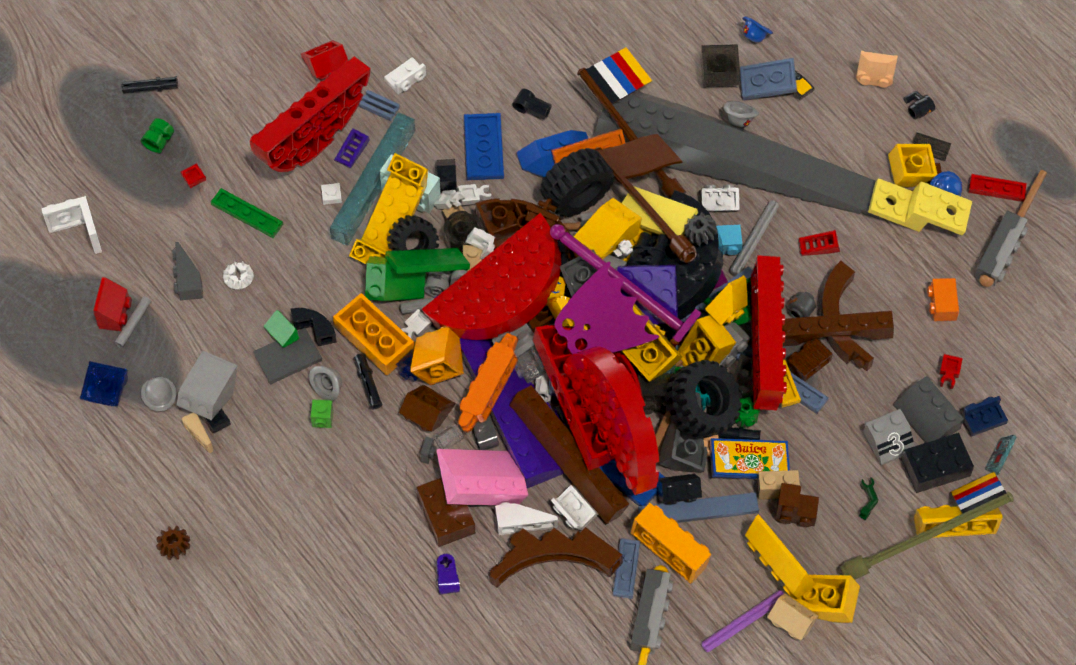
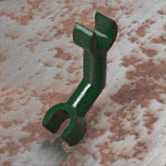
M872 477L869 480L871 485H866L863 479L860 484L861 488L867 491L870 499L867 505L860 511L859 517L864 520L869 517L878 503Z

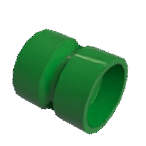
M155 118L149 126V130L141 138V143L148 150L154 153H161L167 144L166 141H169L175 132L174 128L165 120Z

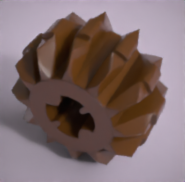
M168 526L167 532L161 530L162 536L157 537L158 544L156 547L160 551L161 556L167 555L169 560L175 556L179 560V555L186 556V549H190V544L188 543L190 542V536L186 535L185 529L180 530L179 526H176L174 530Z

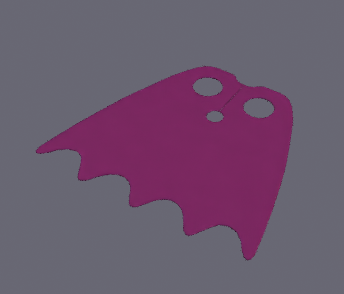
M610 261L604 264L578 289L555 320V328L561 336L566 337L568 341L567 346L572 354L583 351L575 347V342L579 338L587 341V347L584 350L600 346L612 353L659 338V335L648 334L644 329L649 316L637 315L633 312V306L637 298L622 295L621 287L624 278H611L608 275ZM570 318L574 321L575 326L572 330H565L563 328L562 322L565 319ZM585 324L591 326L589 330L584 329Z

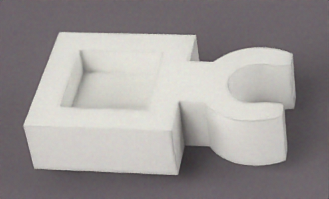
M476 184L457 187V192L461 191L466 196L465 199H460L461 205L475 204L480 199L489 200L492 196L491 194L484 193L489 190V185H483L480 188H477Z
M445 190L442 191L434 205L437 209H450L452 205L458 207L461 205L459 200L465 199L466 196L461 191Z
M417 309L405 321L408 327L401 330L413 339L414 334L419 337L432 325V322Z

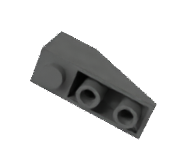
M175 242L176 249L172 250L173 261H176L177 265L173 266L174 277H177V282H174L175 294H179L180 301L202 299L203 290L200 272L179 242Z

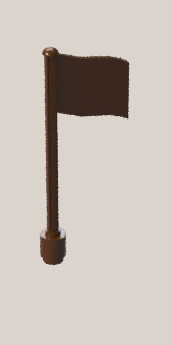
M658 134L643 136L615 147L606 149L601 147L595 148L594 150L601 154L613 170L615 179L671 241L670 249L676 256L686 263L694 260L697 252L692 243L684 235H676L628 181V178L646 175L666 166L683 163L676 153Z

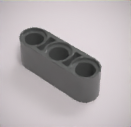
M490 415L485 422H476L472 431L479 450L498 447L499 441Z

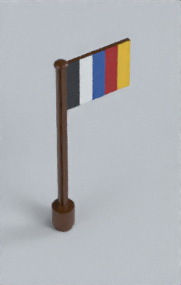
M627 47L587 69L584 67L580 68L577 75H580L627 138L633 141L638 139V137L612 104L648 85L652 80ZM662 168L654 171L662 182L663 187L661 190L668 199L671 198L674 190L686 194V191L676 178H669Z

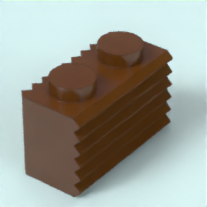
M816 338L813 341L806 342L800 352L796 351L788 358V368L794 375L803 381H807L832 360L833 353Z

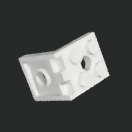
M86 196L41 208L49 233L86 223L94 253L102 252Z

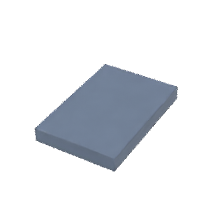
M794 58L740 67L743 101L797 92Z

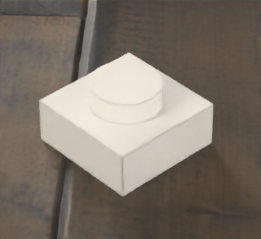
M340 183L321 185L323 205L342 203Z

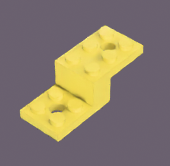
M878 178L875 181L868 213L918 232L927 223H931L963 235L966 232L972 201L924 182H920L911 191ZM886 198L893 200L894 205L888 204ZM946 209H951L954 215L948 214Z

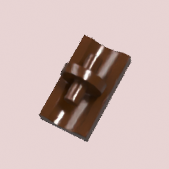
M548 198L546 202L539 200L537 205L543 207V209L529 203L527 204L526 209L528 212L525 219L527 222L531 221L539 213L546 219L550 228L561 222L559 216L548 212L549 210L555 212L557 207L551 205L552 199Z

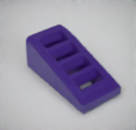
M352 128L334 160L351 168L370 141L369 136ZM356 138V139L360 140L361 142H360V144H359V143H357V142H355V141H353V140ZM353 144L357 146V149L350 147V145ZM348 149V150H350L351 152H353L354 154L351 155V154L347 153L346 150ZM344 155L350 158V161H347L341 157Z

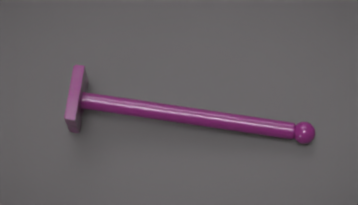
M555 224L551 227L550 235L552 238L560 239L564 245L595 269L599 270L607 263L566 232L562 225ZM612 266L609 267L608 275L611 278H624L622 290L631 297H636V301L676 331V334L669 341L675 348L701 315V312L695 309L687 320L682 322Z

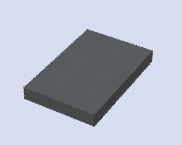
M306 328L297 331L299 339L285 348H282L275 341L253 351L270 385L322 361V357Z

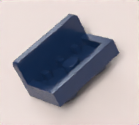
M1000 396L988 397L981 403H971L965 407L962 417L971 436L1007 424L1008 419L1000 406Z

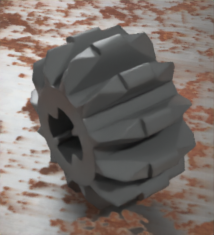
M703 213L699 216L694 214L693 219L688 218V224L684 225L686 238L692 244L697 243L700 246L702 242L708 244V240H714L713 235L717 234L716 222L709 214L706 216Z

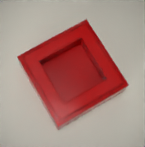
M197 163L181 171V176L190 188L206 181V176Z

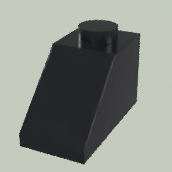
M455 159L437 160L440 192L442 193L445 190H455L457 192Z

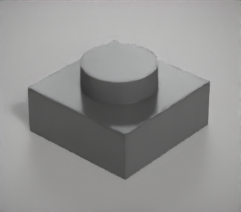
M425 438L420 453L421 462L429 464L430 458L435 456L437 447L434 446L433 438Z

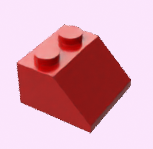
M334 40L301 53L312 76L319 79L327 78L329 73L338 70L348 60L343 44Z
M105 277L101 279L93 310L99 329L121 332L123 325L127 323L126 312L127 308L131 307L132 298L129 297L126 288Z

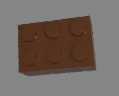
M442 478L416 487L418 500L438 547L476 534L475 522L468 506L447 504Z

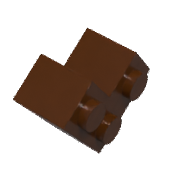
M781 483L775 520L783 524H799L802 527L815 526L819 497L800 494V485Z

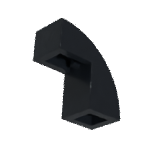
M307 308L290 309L293 325L296 330L314 327L318 346L337 343L335 330L325 316Z

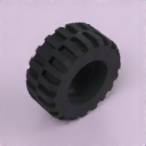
M585 148V150L580 149L577 152L570 153L569 156L560 159V162L554 164L553 168L546 173V177L542 179L540 186L541 195L544 199H552L551 205L557 207L555 214L562 217H572L588 210L589 207L594 206L598 203L597 201L605 196V193L610 190V186L613 184L614 173L597 150Z
M702 360L678 369L670 377V382L667 383L666 391L668 393L665 394V401L668 404L666 409L671 414L669 417L672 422H676L675 426L679 430L683 429V433L688 436L692 435L694 438L711 437L727 431L728 428L735 424V420H738L740 415L738 411L741 410L742 403H740L742 395L738 390L739 384L734 381L733 378L735 377L731 372L728 373V369L723 365L719 366L718 362ZM697 384L705 388L710 396V414L705 413L697 403L695 394Z

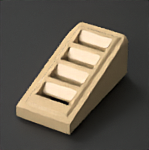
M191 413L184 416L182 422L186 430L209 453L213 452L212 443L198 415Z

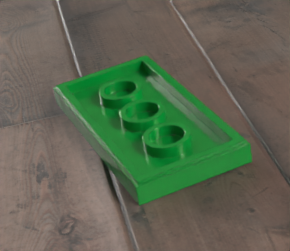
M458 248L386 251L385 258L397 274L470 270L469 261Z

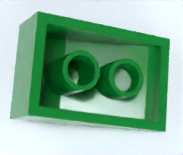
M370 256L366 268L365 297L368 300L379 301L424 298L426 272L397 274L385 257Z

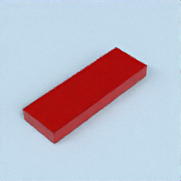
M971 174L968 193L1024 202L1027 183Z

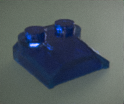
M89 361L80 399L118 407L123 388L128 381V370Z

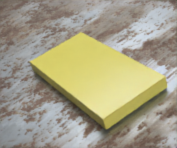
M635 187L676 235H685L684 225L688 224V218L693 219L694 214H698L696 208ZM628 193L622 204L642 217L640 228L659 235L664 234Z

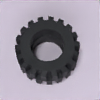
M406 215L405 219L399 218L398 223L394 222L392 224L394 228L389 229L391 235L387 236V241L390 242L388 247L392 251L407 250L406 239L414 231H419L421 238L419 244L411 250L435 249L439 247V244L436 243L439 240V236L436 235L438 233L430 222L416 215Z

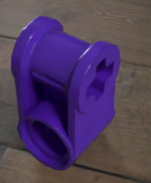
M450 554L440 555L437 559L439 594L460 592L454 557Z

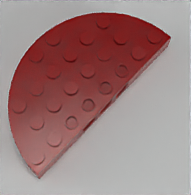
M355 56L349 61H345L338 70L331 72L328 78L320 81L313 90L306 92L303 98L298 102H294L288 110L280 113L273 122L266 124L263 130L250 138V147L253 154L277 172H289L294 170L295 166H303L313 160L333 142V135L338 129L342 131L353 116L363 97L361 93L363 86L365 87L368 84L371 68Z
M539 213L421 310L432 324L439 329L441 327L450 328L459 338L484 340L496 338L499 334L505 332H513L532 320L547 304L548 297L556 288L561 271V253L558 241L550 235L551 228L543 215Z
M555 325L536 327L532 340L589 471L598 468L614 459V456L609 454L608 446L605 440L601 439L598 427L591 421L588 409L582 405L578 391L574 390L572 380L564 372L563 364L572 355L567 346L568 341L566 337L558 333ZM563 327V328H564L565 330H572L574 327H572V328ZM579 338L575 342V347L578 350H584L587 347V341ZM618 351L613 352L616 356L615 361L618 364L623 363L641 393L638 377L628 359Z
M595 346L572 354L563 364L564 372L572 380V386L575 391H578L582 405L588 409L591 421L598 427L599 435L602 440H605L609 454L614 456L618 470L625 476L628 488L632 489L634 495L656 488L659 478V470L656 469V463L659 462L656 436L651 418H646L643 406L646 404L632 376L623 363L618 364L615 361L616 356L606 348Z

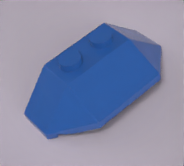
M569 130L535 140L516 153L523 171H528L544 178L546 173L555 164L551 150L588 139L586 132Z

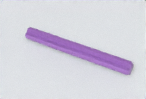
M782 590L777 591L702 642L703 649L706 652H710L768 613L784 592Z

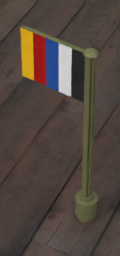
M995 472L983 476L951 491L962 512L961 515L873 556L863 558L862 555H859L844 562V565L840 566L843 575H851L854 580L870 573L868 569L872 568L871 566L1004 504L1013 502L1014 497L1010 492L1006 493Z

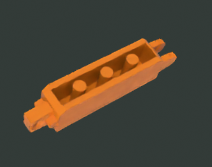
M506 333L500 343L495 342L493 347H490L484 364L480 365L476 379L471 382L467 396L460 403L462 414L458 424L464 432H470L473 430L472 428H474L476 422H485L489 417L518 362L514 352L518 343L516 336Z

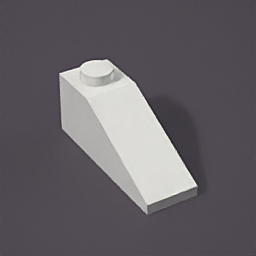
M504 502L495 506L498 535L513 534L519 532L522 528L528 532L558 528V517L516 503Z

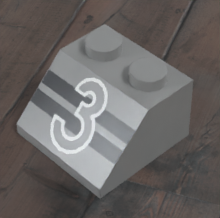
M901 409L865 424L863 434L880 465L902 457L904 449L915 446L910 425Z

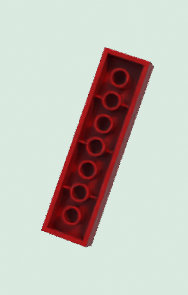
M757 255L751 273L753 408L777 411L779 403L783 402V394H786L787 382H784L786 365H783V360L786 357V348H783L785 331H782V326L785 323V314H782L785 301L781 297V293L784 290V281H781L784 266L780 264V257Z

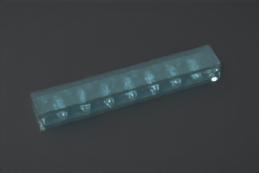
M397 113L330 226L331 239L347 246L349 245L381 190V168L391 154L397 153L402 155L415 133V119Z

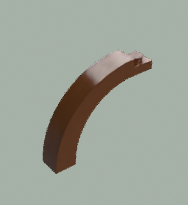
M842 261L834 267L826 281L821 301V316L840 314V298L854 279L855 271ZM849 335L826 337L834 352L846 364L853 360L856 366L866 371L872 367L874 357L853 341Z

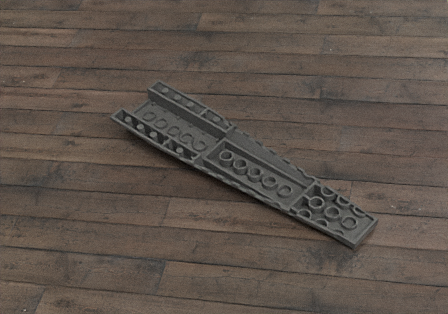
M635 91L612 104L638 138L658 134L683 162L666 166V168L682 172L686 170L694 172L695 175L711 176L715 180L724 179L732 184L737 185L740 183L748 185L749 188L756 189L757 187L765 189L769 193H782L786 197H798L802 201L819 202V205L856 214L862 213L877 219L880 218L868 213L876 180L736 127L687 106L646 93ZM603 108L599 117L594 137L620 129L605 108ZM623 133L625 143L630 142L627 136Z

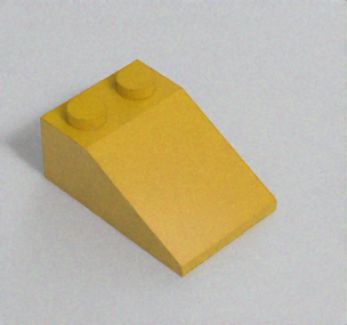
M612 198L592 215L575 234L574 238L590 250L594 249L596 254L601 259H604L618 248L620 242L631 240L638 235L642 217L615 198Z
M711 315L697 319L678 350L683 356L681 358L683 361L682 365L685 367L702 360L715 361L720 364L729 355L736 341L726 328L720 325Z
M810 575L816 582V585L799 599L791 595V598L817 614V619L830 622L852 623L860 586L851 575Z

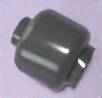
M797 292L788 303V312L793 318L809 317L816 308L814 297L808 292Z

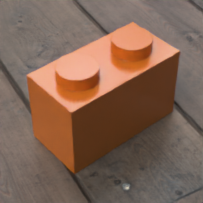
M932 279L931 286H928L927 294L928 297H931L932 303L929 304V312L933 314V321H956L959 314L956 279Z

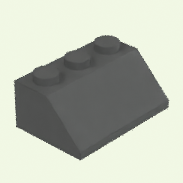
M928 376L912 385L894 404L897 410L901 409L909 425L925 443L954 434L961 429L964 418Z

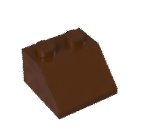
M423 384L407 393L399 413L406 420L419 424L423 430L432 432L441 426L456 403Z

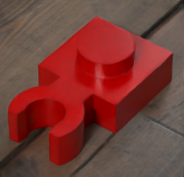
M947 354L943 355L939 373L943 375L940 380L941 387H943L945 381H949L951 383L950 389L954 388L955 378H959L963 358Z

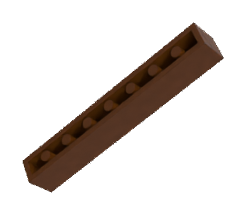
M532 385L517 392L509 406L590 505L597 511L604 522L608 524L619 518L629 506L628 501L599 467L588 471L574 436Z

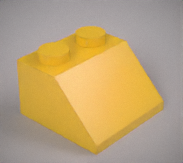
M896 144L888 154L895 185L914 187L920 182L931 181L937 175L930 144Z
M742 276L728 283L705 308L720 325L727 322L730 324L735 319L738 320L745 313L743 309L748 305L746 277Z

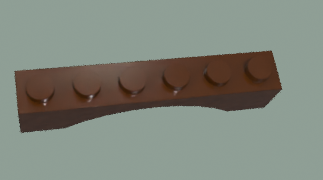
M892 311L785 319L784 326H782V331H785L783 346H796L816 338L836 335L861 336L874 340L893 338L894 324Z

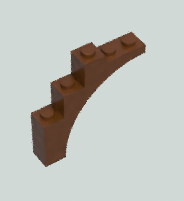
M586 527L581 532L578 531L572 540L556 528H553L550 532L548 531L543 535L541 541L522 528L519 532H515L510 539L511 551L504 555L503 561L499 565H495L492 568L489 576L491 584L498 588L509 577L527 567L550 561H570L593 567L611 577L622 565L623 556Z

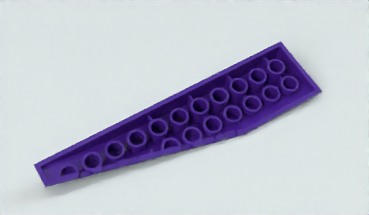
M460 338L462 358L473 380L478 375L480 365L484 364L488 350L494 345L492 342L493 338L484 340ZM516 365L490 416L507 451L523 474L528 489L565 473L509 406L517 392L530 385L534 389L536 388Z

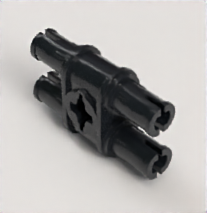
M642 232L637 245L632 248L633 252L627 261V266L661 265L663 259L666 258L665 250L669 243V238L664 234H660L655 247H648L652 237L649 233Z

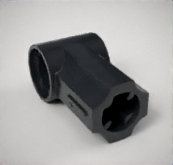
M521 89L512 103V106L518 112H529L542 119L548 117L552 107L551 104L536 98L528 89Z

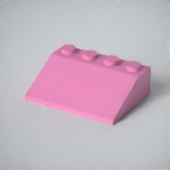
M437 449L447 504L499 505L504 502L520 504L528 496L525 478L508 451Z

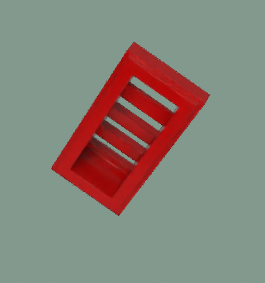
M836 230L799 238L802 256L840 252ZM821 241L825 242V246L821 245ZM805 242H809L810 249L806 248ZM813 242H817L818 247L814 248Z

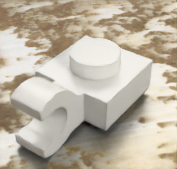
M623 240L618 244V248L613 251L611 256L624 260L633 252V245L629 240Z

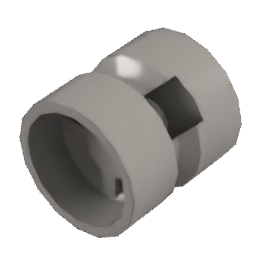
M454 271L428 272V278L424 287L425 293L432 297L441 294L450 286L451 274Z

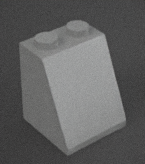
M202 351L179 389L177 406L212 420L233 396L238 365Z

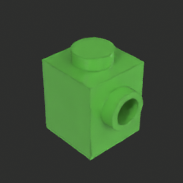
M312 400V427L332 428L334 411L332 400Z

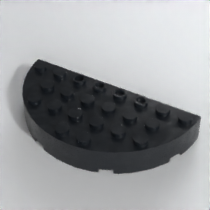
M674 190L670 198L671 200L696 208L698 210L697 216L701 213L705 216L710 215L706 208L697 200L685 193ZM718 229L717 234L713 235L714 240H708V244L704 242L700 246L697 243L692 244L696 248L697 255L689 263L681 261L670 249V240L666 247V258L663 259L661 265H676L678 318L680 320L691 314L696 306L709 297L719 280L723 267L724 250ZM653 234L648 247H655L659 234ZM655 324L660 326V328L668 326L667 324Z

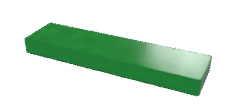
M222 188L211 200L212 206L271 238H274L284 225L280 219Z

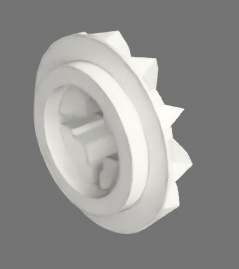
M243 261L228 265L223 274L225 284L232 289L246 288L251 284L254 277L250 265L245 264ZM236 270L241 274L240 280L236 276Z

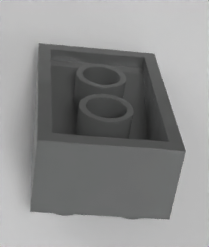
M580 256L560 266L571 297L598 271Z

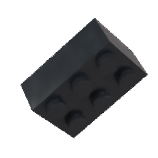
M959 433L904 449L901 458L916 493L970 477L974 468Z

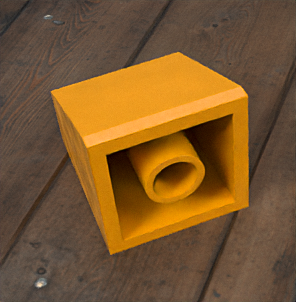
M441 327L437 331L427 332L423 336L417 337L411 372L429 385L464 374L460 338L448 327Z

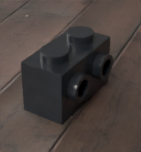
M696 474L658 478V498L667 505L676 504L680 500L694 502L696 498H702L701 478Z

